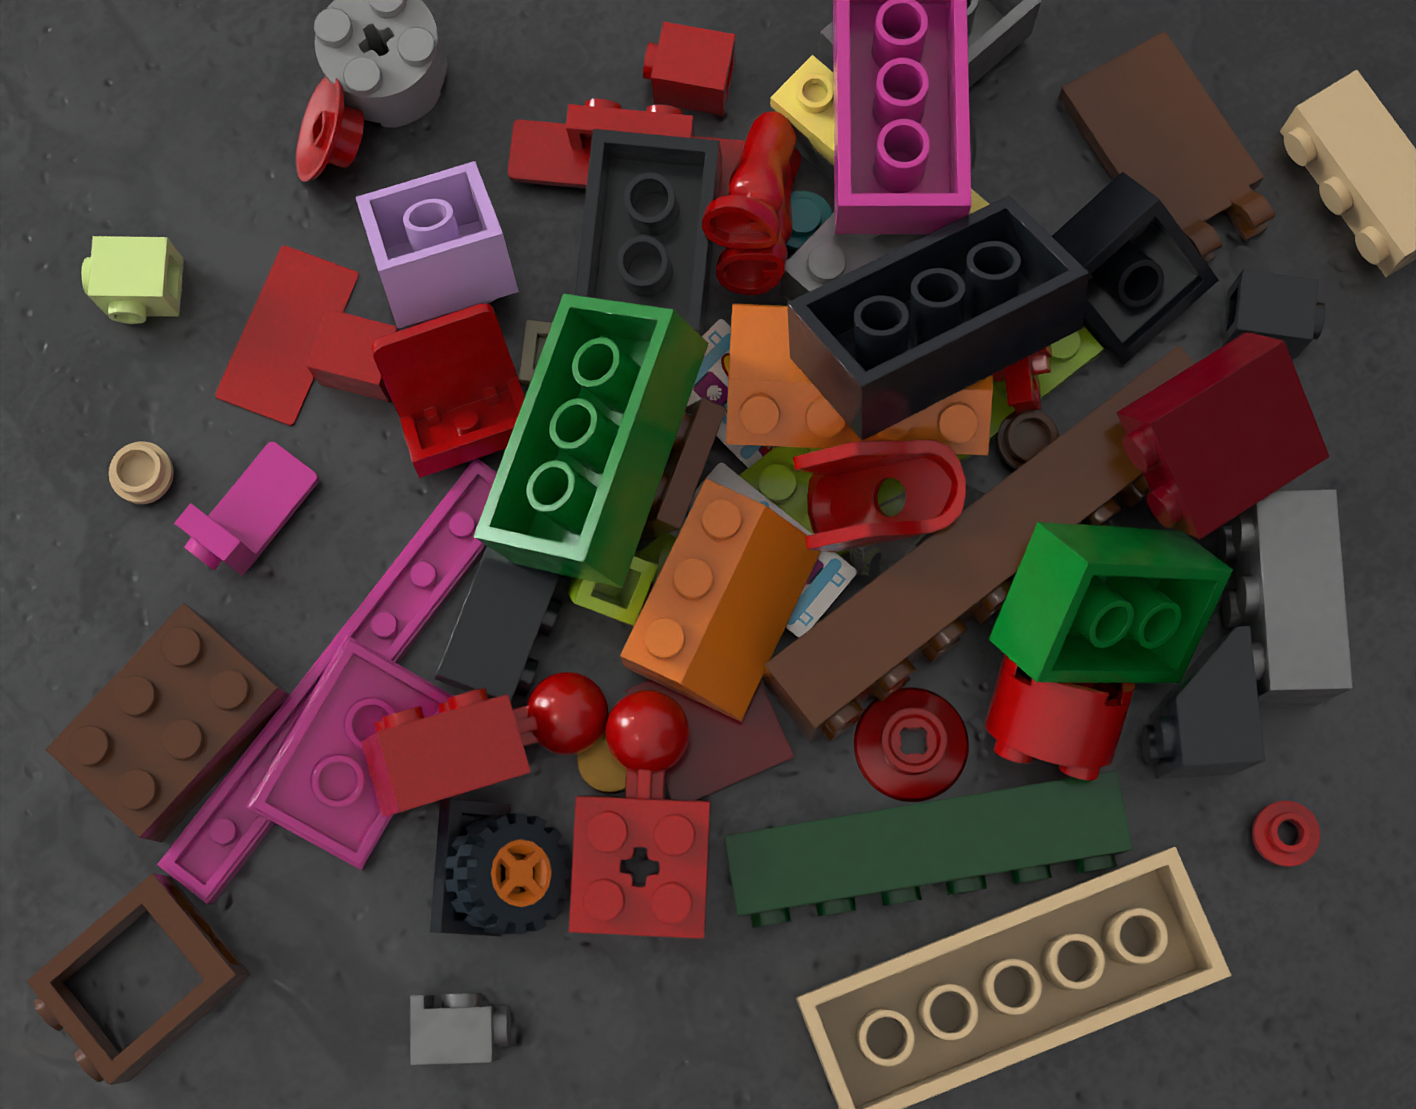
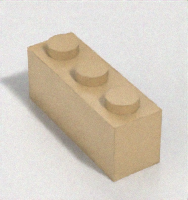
M1355 70L1297 105L1280 133L1284 137L1285 148L1293 161L1300 166H1305L1318 183L1320 196L1324 204L1334 214L1341 215L1355 234L1356 246L1361 255L1369 263L1377 265L1384 276L1388 277L1416 259V148L1359 71Z

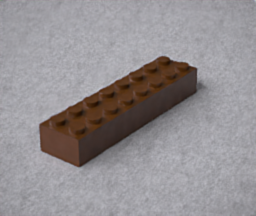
M1180 345L1176 346L970 505L948 527L935 532L765 664L763 684L810 744L822 734H824L829 742H832L860 720L859 715L864 711L861 704L872 695H875L880 703L895 694L911 680L909 676L916 671L913 664L925 655L932 664L961 641L960 636L968 630L965 623L975 616L982 625L1001 611L1037 522L1108 526L1110 524L1109 520L1122 509L1118 505L1121 501L1128 509H1131L1147 497V494L1151 491L1142 471L1130 461L1123 448L1122 438L1126 434L1116 412L1195 364Z

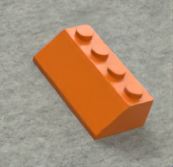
M733 303L726 444L827 449L851 442H861L862 440L790 358L787 306ZM993 374L863 441L935 440L950 446L955 454L988 456Z

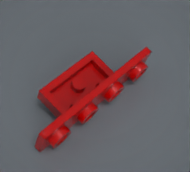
M590 99L585 102V105L568 104L566 124L516 120L513 123L507 173L513 182L586 189L593 129L720 141L723 158L719 197L729 195V181L741 157L745 141L695 136L693 116L683 115L682 110L673 106L651 105L646 108V111L622 109L621 105L614 101Z

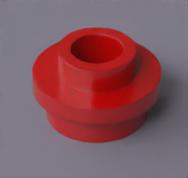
M1283 800L1267 805L1257 814L1252 827V838L1257 851L1268 862L1281 867H1292L1303 864L1315 854L1320 843V828L1315 816L1308 808L1294 801ZM1283 821L1291 822L1298 831L1297 841L1292 846L1284 844L1278 837V827Z

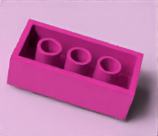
M833 0L835 234H930L969 215L971 209L967 0Z

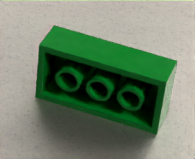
M563 294L473 537L514 564L623 588L709 343L674 309Z

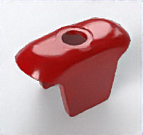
M935 440L851 442L793 457L795 471L813 473L809 480L807 502L808 516L814 534L805 536L806 550L839 552L931 533L948 527L962 513L966 498V479L961 463L950 446ZM889 478H895L901 482L906 493L905 505L895 516L886 515L878 504V490L881 484Z

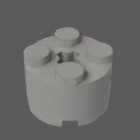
M334 0L327 9L318 14L314 22L315 51L319 65L329 83L335 84L336 78L340 81L344 90V104L362 110L364 120L381 123L382 127L404 126L420 119L436 105L441 95L440 89L443 85L445 74L447 76L448 63L434 18L422 0Z

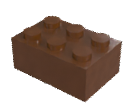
M182 603L45 750L138 837L162 843L245 753L290 694L204 616L185 603Z

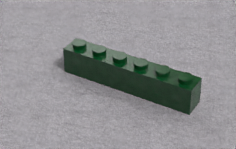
M1117 770L1099 773L1096 780L1068 778L724 836L737 918L751 916L752 928L791 922L790 909L816 905L818 917L857 911L855 898L881 894L883 906L922 900L920 887L946 883L948 895L987 889L985 876L1011 872L1013 885L1052 878L1051 865L1076 862L1078 874L1117 867L1115 855L1133 850Z

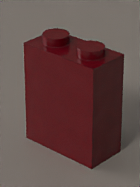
M1246 332L1116 412L1126 434L1122 438L1123 448L1130 461L1142 471L1151 491L1147 494V503L1151 512L1166 528L1172 527L1198 539L1203 538L1330 457L1285 341Z

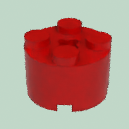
M1004 654L985 720L986 730L996 738L994 752L1007 760L1018 763H1030L1034 757L1058 764L1059 769L1071 777L1081 780H1096L1100 769L1110 765L1114 759L1135 689V683L1035 682Z

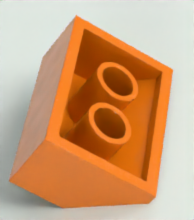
M706 478L620 654L624 668L742 722L764 675V666L771 660L821 551L806 550L805 536L808 535L766 505Z

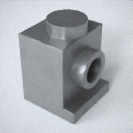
M482 993L442 994V1008H434V995L410 996V1065L494 1062L500 1060V1047L510 1046L511 1015L509 1006H482Z

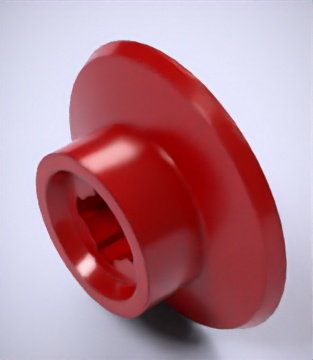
M326 77L320 81L310 98L302 120L296 150V170L299 179L303 182L315 180L323 172L327 163L347 168L354 160L361 143L364 129L363 112L360 109L344 104L343 86L337 78L335 84L329 83Z
M916 687L901 688L882 703L876 698L864 710L855 729L854 754L862 775L877 791L898 801L921 802L943 794L959 779L968 759L969 739L962 717L945 698L926 689ZM903 730L905 732H922L925 736L923 739L925 753L922 755L920 753H909L908 755L903 753L900 749L902 744L899 733Z

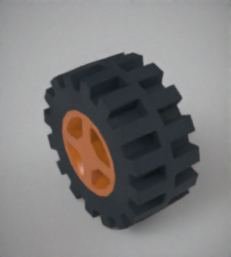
M507 813L484 817V820L473 822L465 829L468 834L457 836L452 844V847L458 851L457 855L447 857L445 866L446 869L454 870V878L445 880L447 892L456 891L457 898L451 904L456 912H465L467 914L464 921L472 927H482L483 931L489 933L525 934L527 931H538L546 927L545 920H555L562 912L557 905L558 902L569 901L571 890L564 886L565 880L572 878V867L565 866V859L571 857L572 854L569 845H558L557 841L563 836L556 827H545L547 820L538 816H527V813ZM501 863L506 868V879L502 883L500 882L502 869L500 867Z

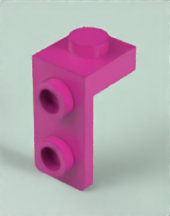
M276 442L267 443L209 516L190 503L174 524L191 537L184 548L214 571L223 561L243 577L319 483V476Z

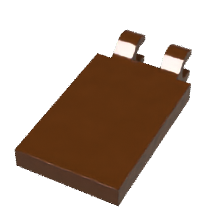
M1165 31L1061 87L1059 100L1112 180L1124 172L1158 197L1206 263L1215 259L1216 256L1213 252L1221 248L1223 244L1213 227L1205 221L1223 211H1226L1237 233L1245 242L1267 230L1268 227L1265 223L1276 215L1267 199L1253 191L1262 182L1263 174Z

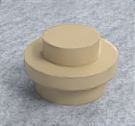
M140 441L124 446L115 454L109 467V480L114 491L124 500L134 504H148L158 500L168 491L173 481L174 469L170 457L163 449L150 442Z

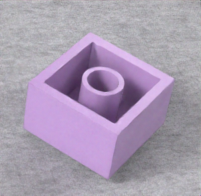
M475 161L355 197L398 329L416 323H424L439 316L477 304L490 303L497 298L519 292L503 232Z

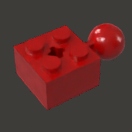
M560 672L540 681L532 690L525 706L512 709L508 694L489 699L486 688H481L447 699V702L438 704L439 714L425 718L422 707L418 706L384 716L381 721L374 723L376 733L361 743L382 817H386L530 773V767L524 750L525 746L538 743L545 750L558 755H576L585 752L593 747L603 736L609 716V707L603 691L593 680L580 673Z
M654 690L633 692L622 698L613 707L608 716L605 729L606 742L610 753L626 769L625 797L579 795L575 798L569 932L704 939L707 913L711 800L664 798L665 771L674 766L686 751L690 736L689 722L679 703L667 694ZM637 847L647 848L648 859L659 861V872L650 873L645 883L635 881L634 872L625 870L624 860L635 856Z

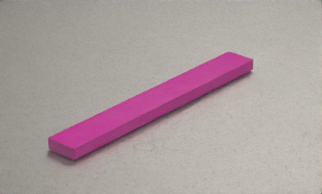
M478 458L472 461L157 864L205 903L214 904L276 824L247 808L245 804L344 637L349 635L395 663L400 664L482 558L487 545L473 536L497 472Z

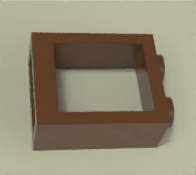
M152 873L26 982L38 996L33 1001V1004L43 1020L57 1031L64 1028L79 1047L74 1052V1056L81 1068L95 1081L102 1082L105 1080L108 1085L132 1080L251 974L171 876ZM148 911L204 981L119 1053L63 982L142 914Z

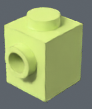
M93 236L91 257H86L82 264L81 277L83 289L108 318L116 322L138 324L145 322L146 316L179 317L184 258L167 237Z

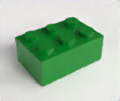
M1037 522L989 640L1035 682L1181 683L1233 569L1181 531Z

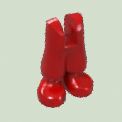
M774 111L765 112L754 120L746 138L741 157L731 175L729 195L721 196L711 201L706 207L702 218V230L707 238L719 246L727 247L719 255L716 265V277L722 286L740 295L754 296L767 293L779 283L787 265L788 253L786 243L790 240L793 229L792 188L801 163V154L794 148L796 133L792 125L784 115Z

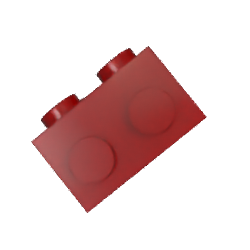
M477 304L383 336L372 343L371 351L374 361L400 418L411 460L419 478L506 449L525 395L494 308L490 304Z

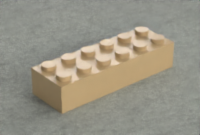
M1173 847L795 998L838 1108L903 1109L1232 975L1176 847Z

